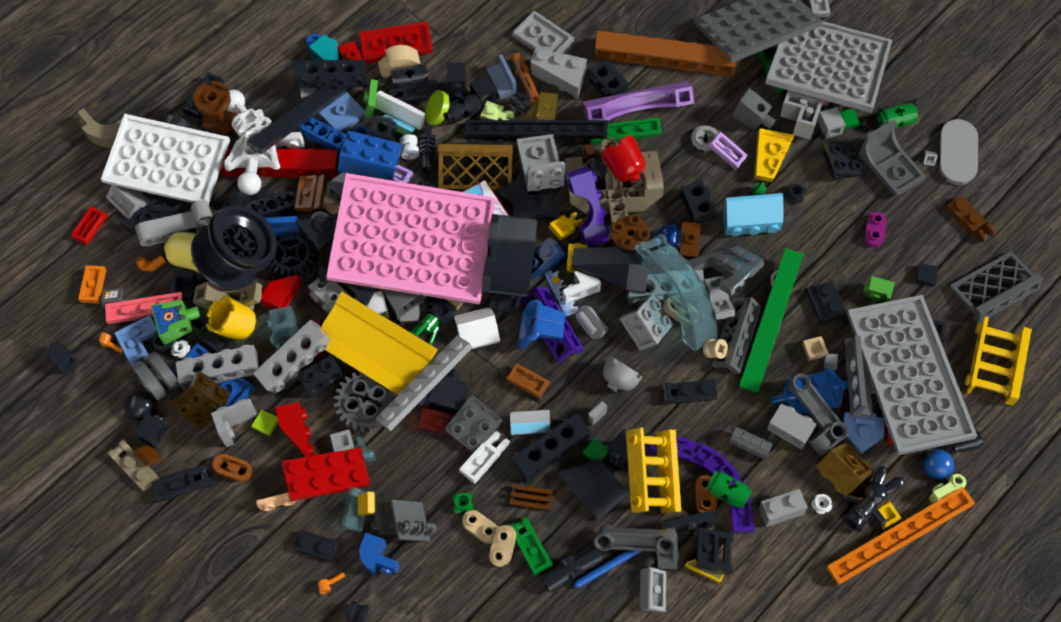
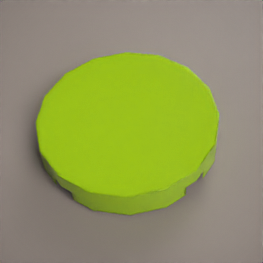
M437 90L429 98L425 108V121L427 124L437 126L444 120L442 116L449 109V96L446 92Z

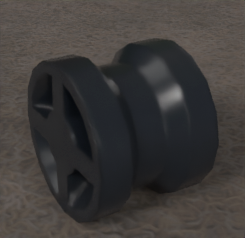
M353 600L348 608L346 621L365 622L370 606L366 604L360 605L357 601Z

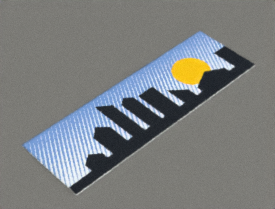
M560 267L544 273L565 316L576 313L580 308L577 300L565 304L563 300V290L569 285Z

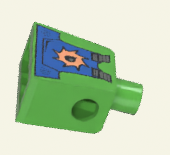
M182 300L151 305L158 334L164 345L192 332L190 320L201 317L197 306L187 309Z

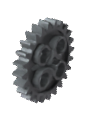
M360 372V376L352 373L353 378L345 377L347 383L340 382L342 389H336V393L339 395L334 396V400L337 402L334 404V408L337 409L336 414L341 416L339 418L341 423L346 421V427L349 428L352 425L354 431L360 427L362 433L365 428L372 432L373 426L379 430V423L375 418L398 395ZM359 387L365 388L362 392L356 391ZM377 393H383V396L380 398L374 397ZM352 404L358 405L355 409H348ZM370 410L376 411L374 415H367Z

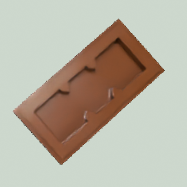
M517 363L506 378L507 382L538 399L542 397L550 384L549 380Z

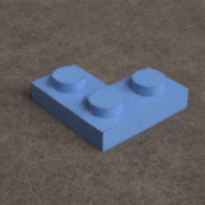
M148 315L115 332L131 366L146 359L148 353L142 342L156 335L158 330L151 316Z

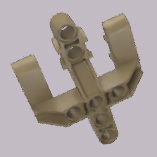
M614 139L603 140L601 142V151L611 144L614 148L618 145L617 141ZM657 151L642 152L646 161V168L640 174L642 186L623 188V182L616 180L607 166V173L604 176L605 189L599 190L601 194L599 203L600 207L604 208L605 214L609 215L611 232L612 225L620 218L628 216V212L645 211L663 196V177ZM599 152L598 158L603 160L602 154ZM582 157L565 158L566 173L584 168L585 166ZM568 186L570 204L588 215L589 205L587 199L574 195Z

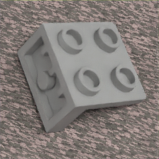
M651 294L637 310L624 314L620 318L639 350L658 344L673 326L670 317L666 314L654 294Z
M241 399L234 405L220 407L211 413L218 434L226 447L234 445L232 438L235 437L232 426L258 416L250 399Z

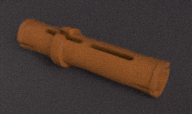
M521 53L512 55L511 60L516 68L515 73L519 76L526 94L531 98L530 102L538 101L540 96L529 74V67L525 65Z

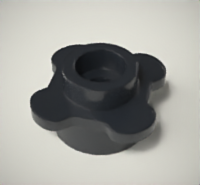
M790 184L788 187L789 192L785 195L786 199L802 203L806 188L800 184Z

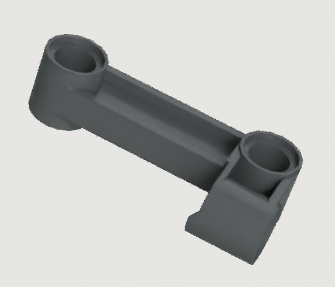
M800 373L788 380L787 387L820 427L821 431L808 439V442L819 457H822L847 436L848 428L839 420L811 384L809 377L806 374ZM796 379L801 381L802 388L796 386ZM833 427L838 429V437L834 435Z
M603 525L598 529L594 541L597 549L601 551H608L609 549L657 551V567L659 569L678 570V536L675 530L671 528H664L662 530L613 528L610 525Z

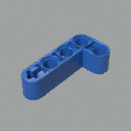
M313 117L299 127L304 138L325 149L337 150L340 156L346 134ZM358 126L353 130V132L369 135V129L366 126Z

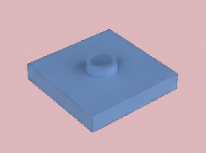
M345 93L318 114L330 127L343 133L364 118L365 110L348 93Z

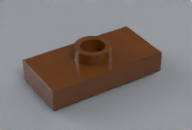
M682 222L679 258H698L701 223Z

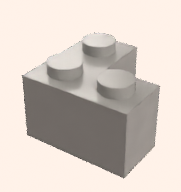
M788 90L780 117L796 121L793 135L811 140L823 100Z

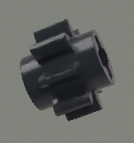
M522 93L514 94L510 99V109L514 114H526L531 109V98L526 93L524 95Z
M592 158L589 159V163H585L584 167H588L591 171L595 172L597 181L606 176L607 165L603 164L602 159Z

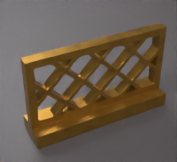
M438 144L439 189H468L474 186L475 182L478 184L477 180L484 173L492 180L488 184L492 190L503 187L495 181L502 173L508 178V184L512 183V145ZM443 156H451L455 160L448 169L443 164ZM464 156H469L474 161L467 169L459 162ZM482 157H488L492 161L485 169L478 163ZM500 157H508V165L502 170L496 161ZM457 163L465 170L458 178L450 172ZM474 164H477L483 170L476 178L468 172ZM493 164L501 170L494 179L486 172ZM449 173L455 181L450 185H443V177ZM465 173L473 179L469 185H463L459 181Z

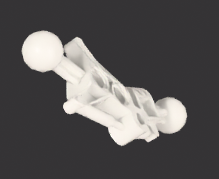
M229 90L231 102L226 110L236 112L237 116L232 121V127L240 138L236 141L230 155L224 161V165L227 171L235 168H246L245 173L239 176L237 185L243 194L253 195L261 188V179L256 174L257 168L271 167L277 170L280 168L275 145L261 155L249 148L247 141L271 125L272 122L270 118L263 115L261 109L254 111L251 108L247 110L244 107L245 98L241 92Z

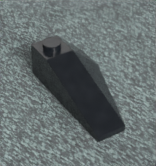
M621 247L574 248L572 267L591 276H598L609 284L611 282L618 285L624 291L645 294L651 249L625 250Z

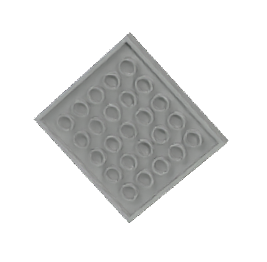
M822 21L821 27L779 43L765 84L872 113L892 40Z

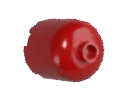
M630 135L620 139L621 144L614 148L611 144L600 152L613 177L619 182L630 181L633 183L641 178L640 174L646 168L645 158L635 138Z

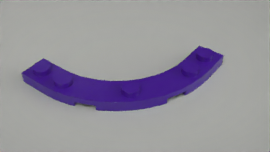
M676 437L678 459L692 462L702 467L712 476L715 471L723 472L742 482L738 472L731 463L714 449L705 444L701 445L689 441L687 438ZM644 444L645 456L657 457V445ZM750 497L743 509L729 504L733 533L754 532Z

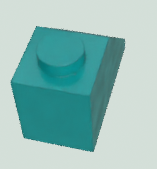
M325 34L309 46L311 56L315 60H339L337 42Z

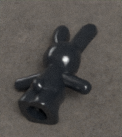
M885 466L878 467L872 483L864 489L863 498L852 495L842 496L844 502L855 504L844 515V523L861 533L866 522L873 515L879 525H885L886 519L877 507L886 502L888 495L904 485V478L895 477L883 486L882 483L887 476V468Z

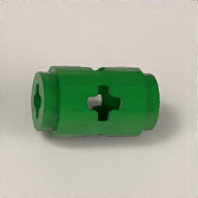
M905 103L883 109L877 113L878 126L880 127L884 122H890L893 119L897 122L895 129L911 125L918 120L917 108L914 104Z
M717 471L714 472L706 489L710 490V494L736 508L739 506L742 509L752 492L744 483L723 472L719 473Z

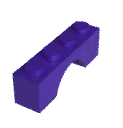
M588 167L565 173L569 190L574 195L585 197L588 201V215L579 225L583 244L588 245L589 248L609 241L607 236L610 234L609 228L603 219L605 211L602 206L600 207L599 203L601 194L595 186V182H597L595 172L591 171Z

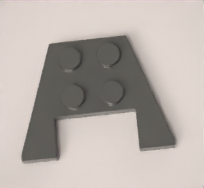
M740 246L683 262L684 269L688 271L705 270L708 267H712L728 276V279L719 283L721 291L730 296L736 293L735 289L737 287H742L745 284L744 281L748 277L754 276L764 266L762 258Z

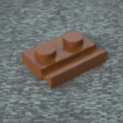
M324 174L322 176H300L295 202L297 212L314 211L315 209L322 210L327 177Z

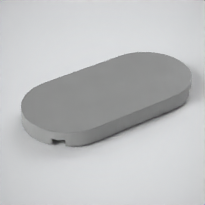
M964 120L947 122L940 133L939 171L947 179L946 181L954 185L969 183L978 171V132L971 123Z

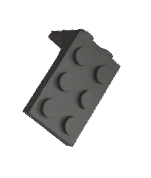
M893 119L890 122H884L875 131L870 130L865 135L859 156L890 192L897 197L924 181L926 175L897 142L895 136L897 122Z

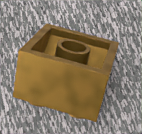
M846 442L832 449L816 466L820 470V474L824 478L829 479L834 484L835 489L845 496L854 491L875 471Z

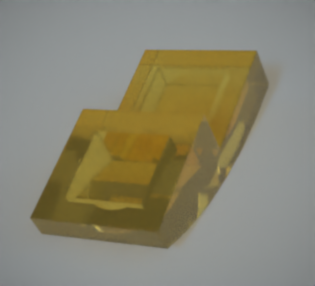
M540 92L537 120H555L558 94Z

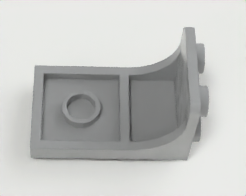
M553 134L517 139V147L527 191L564 186L565 163L559 162Z

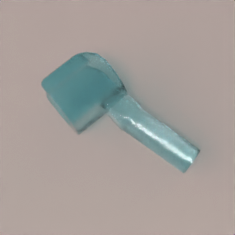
M358 437L356 440L361 447L364 460L366 462L375 460L374 450H367L362 438Z

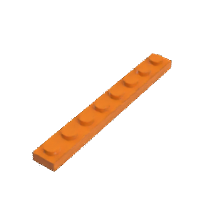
M961 487L828 565L826 569L837 586L969 509L975 503L964 487Z

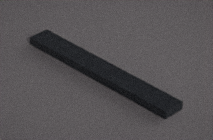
M353 87L319 89L248 140L247 146L262 155Z
M465 120L464 138L522 139L553 134L554 139H607L609 123L608 120Z

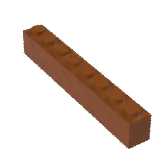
M598 31L595 44L594 58L725 76L734 77L737 62L731 63L714 45L634 36L625 33Z

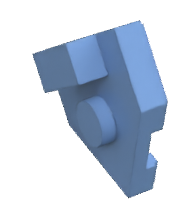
M845 412L843 423L848 428L846 438L856 447L855 449L860 454H863L867 449L883 439L884 418L876 417L877 414L874 413L870 419L860 418Z

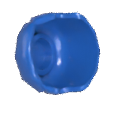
M931 450L925 453L921 460L924 473L934 480L946 479L954 471L953 459L944 450Z

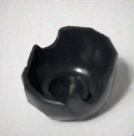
M146 391L131 393L124 403L126 415L133 420H143L146 414L154 415L157 408L156 398Z

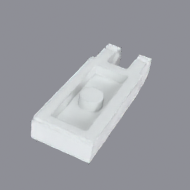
M497 431L485 443H482L459 469V472L474 484L510 443L508 439H504L497 448L493 447L492 445L500 436V433Z

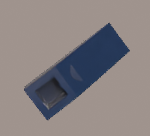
M547 238L534 250L530 282L553 269L568 256L558 241Z

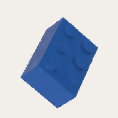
M348 131L340 153L338 171L393 181L400 160L402 144Z

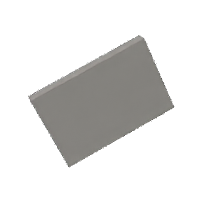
M533 11L512 32V37L535 51V48L563 53L574 42L573 36L536 11Z

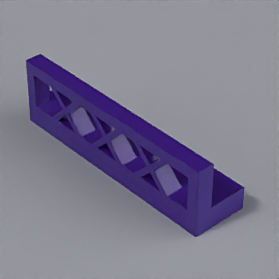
M536 287L522 300L526 307L529 301L535 297L543 306L561 311L549 289L545 287ZM566 318L563 338L561 340L544 338L558 363H561L571 353L579 354L584 350ZM559 343H562L566 349L561 355L558 352Z

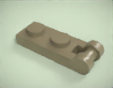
M122 439L118 442L119 445L116 448H111L107 453L145 492L152 485L151 482L157 481L159 477L149 466L144 465L134 456L133 449ZM125 450L127 454L121 459L119 455Z

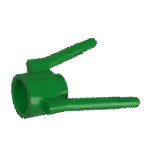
M427 314L410 333L417 337L422 331L426 334L432 332L428 343L432 346L436 334L440 330L437 327L440 321L434 315Z

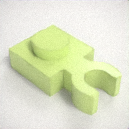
M487 101L480 117L482 120H509L506 118H514V112H504V106Z

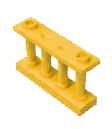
M984 317L981 323H977L975 334L978 335L970 374H967L964 383L967 386L966 393L970 394L975 386L1004 394L1006 396L1005 404L1013 406L1020 396L1032 329L1024 327L1020 333L1012 334L987 327L989 317ZM985 334L1012 341L1016 344V349L1012 352L984 344ZM982 351L1008 358L1013 362V365L1008 369L980 361ZM978 369L1007 376V379H1010L1009 385L1003 386L978 379Z
M643 428L626 430L631 513L649 511L648 506H661V513L681 512L676 430L656 432V437L644 436ZM644 444L657 445V457L645 456ZM646 465H658L659 477H646ZM647 485L659 486L660 498H648Z

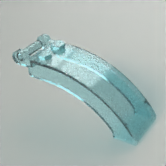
M663 234L657 235L654 239L646 242H638L635 249L644 258L642 266L662 285L674 304L681 323V339L693 351L702 348L707 339L716 340L717 324L713 306L701 279L692 266L678 253L676 248L667 242V238ZM655 246L659 247V249L654 250L652 252L649 250L650 248Z

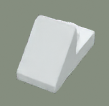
M574 271L576 285H569L563 290V300L565 304L599 292L601 287L600 280Z

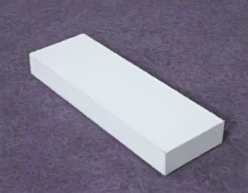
M382 91L376 94V109L388 113L419 130L423 128L425 112Z

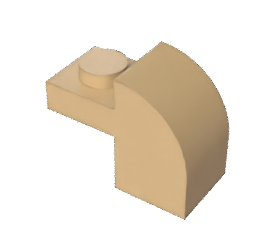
M397 45L386 49V56L378 61L381 76L384 78L391 75L390 71L394 70V68L420 64L417 50L406 45Z

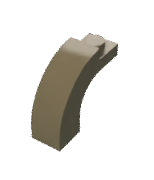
M84 108L78 111L81 118L79 122L83 126L81 128L86 137L96 145L112 148L122 119L110 125H102L95 122Z
M205 282L196 286L193 304L209 309L215 300L219 301L225 295L254 310V305L260 303L262 297V285L256 282L244 288L229 290L218 287L210 282Z

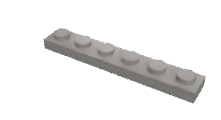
M456 336L375 418L377 422L389 431H392L473 348L471 344L463 338Z

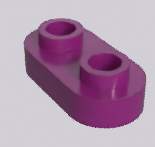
M873 212L868 216L864 241L869 247L877 248L884 241L887 223L884 214Z

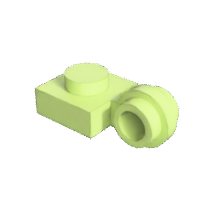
M960 474L952 475L948 484L944 486L941 483L932 489L933 493L929 497L930 501L934 504L957 489L965 487V478Z

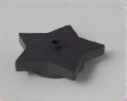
M522 168L516 181L496 190V195L512 207L515 217L533 218L536 220L541 218H560L555 198L562 186L538 191H527Z

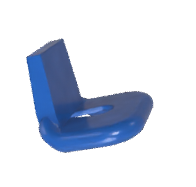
M530 300L521 316L518 337L519 348L525 349L530 342L538 337L561 340L563 338L565 313L543 306L539 300Z

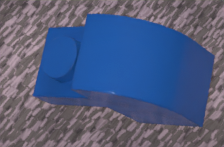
M365 533L360 545L359 554L366 570L375 575L377 568H380L379 571L387 575H391V572L397 574L400 568L398 561L383 556L387 546L385 539Z

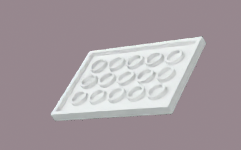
M124 114L101 181L191 203L206 200L209 205L230 139L222 135Z

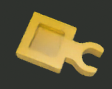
M577 212L572 213L568 219L563 215L551 222L549 229L559 240H562L575 231V227L581 224L582 218L580 220L574 219L577 216Z

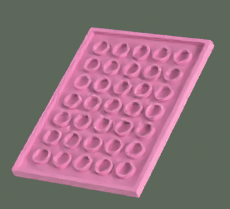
M346 173L326 279L480 304L483 272L488 253L490 220L494 211L495 198Z

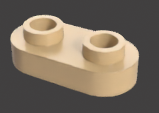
M471 510L466 512L462 520L464 528L485 544H492L494 533L498 526L478 511ZM474 517L477 520L474 523H470L469 519ZM487 529H491L493 532L492 534L487 535L485 531Z
M502 525L494 533L489 557L495 566H504L511 560L516 540V531L510 525ZM503 532L507 534L506 540L501 537ZM498 552L502 554L501 560L496 556Z

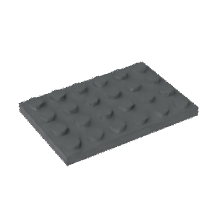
M740 0L695 18L694 25L732 63L822 26V20L801 0Z

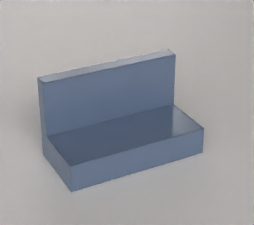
M501 54L499 55V64L486 68V72L499 98L503 99L516 94V81Z

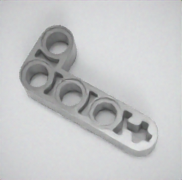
M199 200L191 205L190 212L145 221L137 224L135 230L141 246H151L167 242L170 236L176 232L197 234L200 230L208 227L212 213L206 200Z

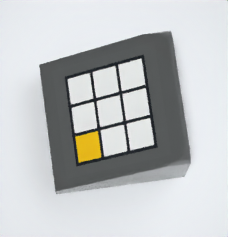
M123 288L103 290L101 304L104 308L105 304L123 301Z

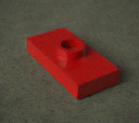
M355 41L338 46L343 60H363Z

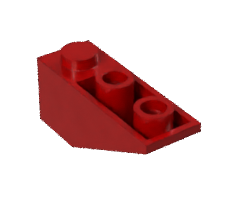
M299 402L276 407L278 423L285 436L304 457L314 456L313 444H309L308 440L311 437L309 425H305V419H308L306 409L302 408Z

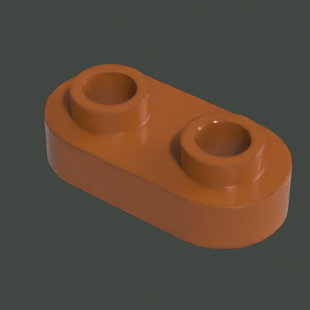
M220 454L213 461V468L219 475L239 482H245L252 476L253 470L247 461L227 454ZM223 464H228L226 468H221ZM246 470L245 474L240 475V471Z
M707 475L700 476L695 483V504L698 513L706 511L715 512L717 507L716 496L710 494V490L702 486L704 482L709 484L712 478ZM708 502L710 507H705L703 503Z

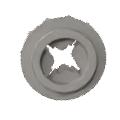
M700 126L692 133V144L698 150H704V152L708 150L713 151L708 145L719 132L711 126ZM705 134H706V137H707V139H708V142H707V143H705L704 140H703V138L705 137Z

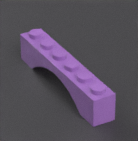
M687 81L584 101L585 119L610 120L617 116L643 109L680 107L694 104L693 88Z

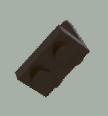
M198 371L194 374L190 387L172 402L171 408L201 428L213 419L212 412L226 406L230 393L214 382L209 376Z

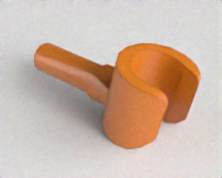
M101 333L99 341L103 347H110L121 354L123 353L121 347L110 342L111 335Z
M342 572L329 580H321L318 584L320 594L329 593L331 591L330 585L344 578V573Z

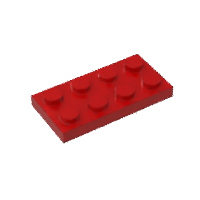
M361 447L286 460L281 463L290 502L370 486Z

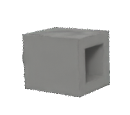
M826 108L820 112L817 123L825 139L841 135L845 123L838 108Z

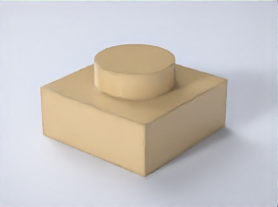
M822 336L804 340L802 343L808 361L823 358L828 354Z

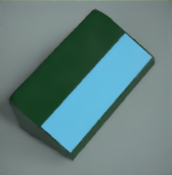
M388 113L384 115V117H394ZM394 117V122H397V131L394 133L395 137L400 139L402 136L415 134L417 131L416 127ZM380 122V129L387 131L388 125L385 122Z

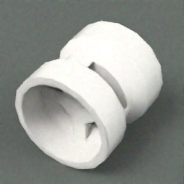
M405 135L400 138L402 158L406 160L417 158L420 155L419 148L417 147V137L415 135Z

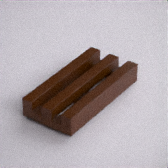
M512 484L509 506L550 511L553 490ZM516 491L546 495L548 497L516 493ZM515 498L542 501L547 503L546 505L530 502L516 501Z

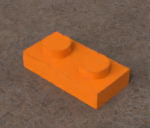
M85 266L78 298L81 303L99 304L106 274L104 266Z

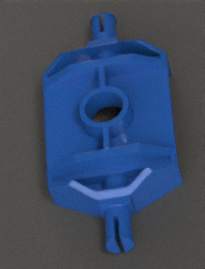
M830 368L823 372L807 375L811 384L831 409L840 407L843 392L848 388V380H841ZM788 376L783 394L770 397L771 404L783 403L793 407L800 415L809 414L797 397L789 391L787 383L790 377ZM796 379V386L802 388L801 381Z

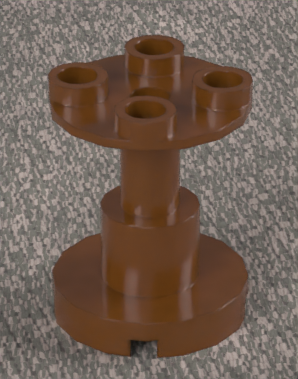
M210 81V84L207 85L205 83L201 84L195 90L193 100L197 110L204 114L203 125L205 129L213 134L228 136L233 130L232 121L237 116L236 112L226 110L231 102L228 88L217 81Z
M636 214L620 218L612 225V238L614 242L611 247H621L625 250L648 249L646 243L649 240L650 230L647 223Z

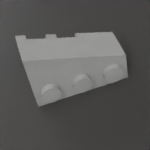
M535 48L531 60V74L548 84L552 83L559 87V90L562 92L566 91L578 100L587 71V59Z

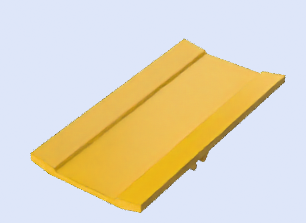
M342 291L321 326L322 330L331 339L325 349L326 351L397 395L428 366L438 350Z

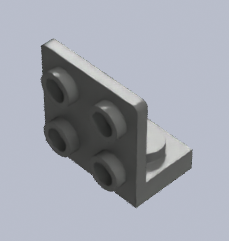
M472 395L446 426L445 431L474 453L482 443L487 441L503 419Z

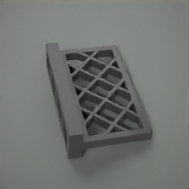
M1010 251L951 284L950 289L974 314L973 319L977 323H981L984 317L990 318L1039 290L1043 278L1038 273L1034 275ZM1011 259L1015 263V267L1005 266L1004 261ZM990 269L1000 270V276L988 274ZM1003 270L1014 272V277L1002 276ZM1017 273H1023L1028 278L1023 280L1017 279L1016 276ZM976 277L985 278L984 284L974 283L973 279ZM987 280H998L999 284L998 286L987 285ZM1001 282H1011L1013 285L1011 288L1001 287ZM958 287H970L969 293L961 292ZM972 287L984 289L983 295L972 294ZM986 290L997 291V296H985ZM971 298L982 300V304L975 307L970 300Z

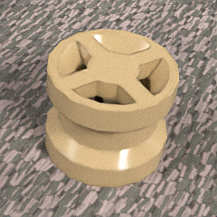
M707 339L703 345V352L707 358L716 357L722 359L728 351L727 343L723 339Z

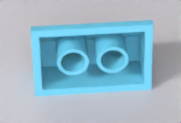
M783 193L726 198L722 214L725 236L756 235L762 232L776 233L781 231L783 225Z

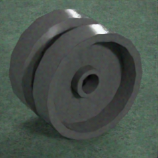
M154 350L146 356V360L152 368L149 369L143 362L139 361L132 366V369L138 375V380L145 389L151 392L156 400L159 401L166 396V391L161 383H164L168 389L174 390L179 386V382Z

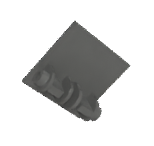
M391 500L398 540L430 541L429 535L436 531V525L433 522L426 523L423 503Z

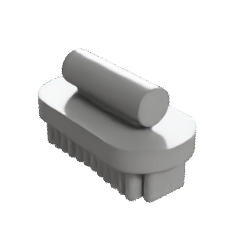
M582 306L577 310L576 319L590 338L600 339L608 332V327L600 320L592 307Z

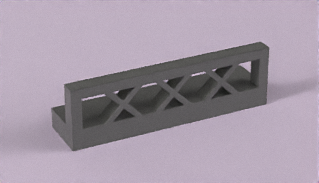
M752 297L733 298L732 305L735 309V316L726 318L720 339L726 341L732 336V340L727 344L728 351L725 361H720L716 357L713 358L711 365L714 368L727 367L734 374H741L762 308ZM738 304H743L742 308L736 312ZM738 319L737 324L731 329L732 323Z
M855 335L845 345L850 413L854 417L870 419L873 416L869 374L862 358L861 337Z

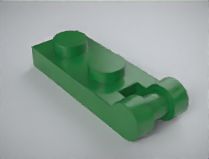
M525 516L520 519L521 521L509 525L515 529V541L535 576L552 567L553 564L528 518ZM525 528L527 532L520 535L518 531Z

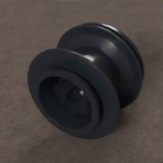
M231 205L216 212L210 219L208 227L200 230L194 236L191 243V257L201 275L210 283L229 290H237L249 285L254 279L256 272L263 270L271 263L277 250L276 236L267 220L253 209L240 205Z

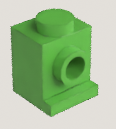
M872 276L870 282H866L863 288V293L866 294L865 298H869L873 302H889L895 282Z

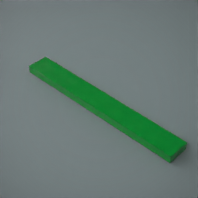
M785 248L739 385L741 389L758 394L804 255L803 253Z

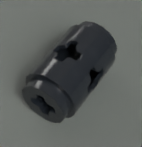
M426 65L404 66L390 71L393 88H401L402 86L428 81Z
M467 94L449 102V109L443 115L448 124H455L478 114L482 110V106L476 94Z

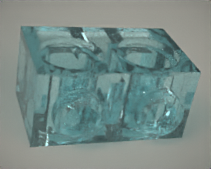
M292 306L269 310L270 318H267L268 328L272 329L273 334L270 335L271 346H275L277 351L298 332ZM285 319L284 322L278 323L279 320ZM288 336L286 340H280L282 337Z

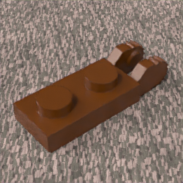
M962 195L947 205L946 209L971 235L973 234L982 243L988 240V236L984 231L989 236L996 234L992 224L988 223Z

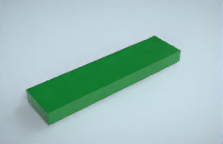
M657 117L611 123L608 125L607 139H614L618 142L620 139L630 135L635 139L662 136L660 119ZM590 139V143L592 145L601 144L605 139Z

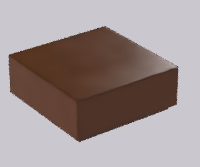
M151 445L137 448L134 452V456L146 466L159 463L163 458Z

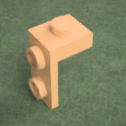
M288 493L257 500L256 503L260 510L271 511L276 506L293 505L295 501L290 502Z

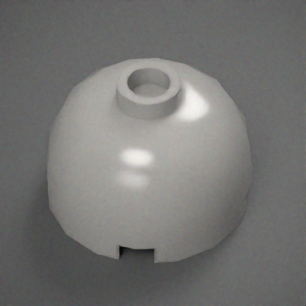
M611 355L603 368L604 378L609 382L607 386L616 392L618 389L630 391L636 387L643 377Z

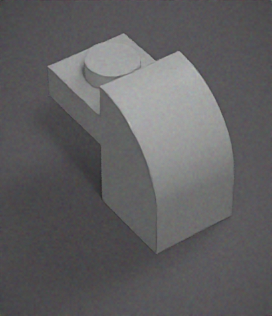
M723 276L704 279L708 308L711 315L714 314L716 320L735 316V309L729 299V295L721 291L719 283L725 280Z

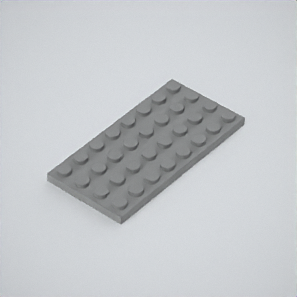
M923 295L847 311L854 335L861 337L862 358L897 455L972 440L977 437Z

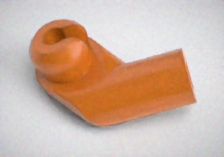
M161 255L153 261H148L144 257H140L136 261L140 270L150 272L155 271L166 263Z

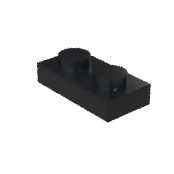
M300 529L293 549L300 553L333 562L340 543L339 541Z

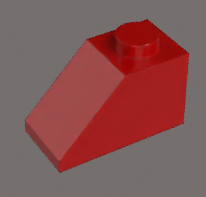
M293 275L269 282L267 287L263 288L261 292L263 306L283 315L302 285L299 276Z

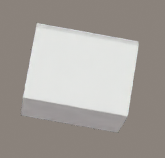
M487 307L454 317L459 337L468 341L473 347L472 349L500 342L495 315L491 308Z

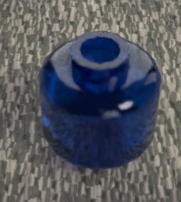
M662 225V228L657 230V247L663 249L664 253H674V250L681 246V231L677 229V226Z

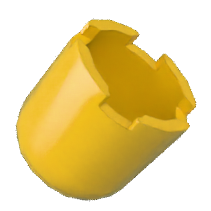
M223 295L219 301L215 300L207 312L209 324H206L208 330L232 340H244L255 329L256 316L253 310L228 296Z

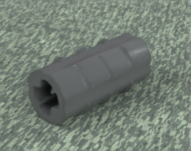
M738 427L735 428L729 441L730 444L737 446V448H741L766 460L773 445L755 436V434L753 435Z

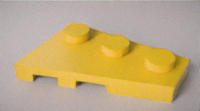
M759 129L754 179L768 182L774 180L795 135Z

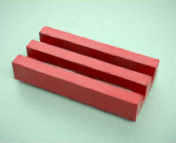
M90 206L71 233V238L77 239L78 242H83L88 246L108 217L107 214Z

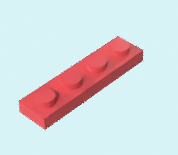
M182 292L105 304L106 322L114 324L142 319L148 315L154 317L151 305L177 300L184 302Z

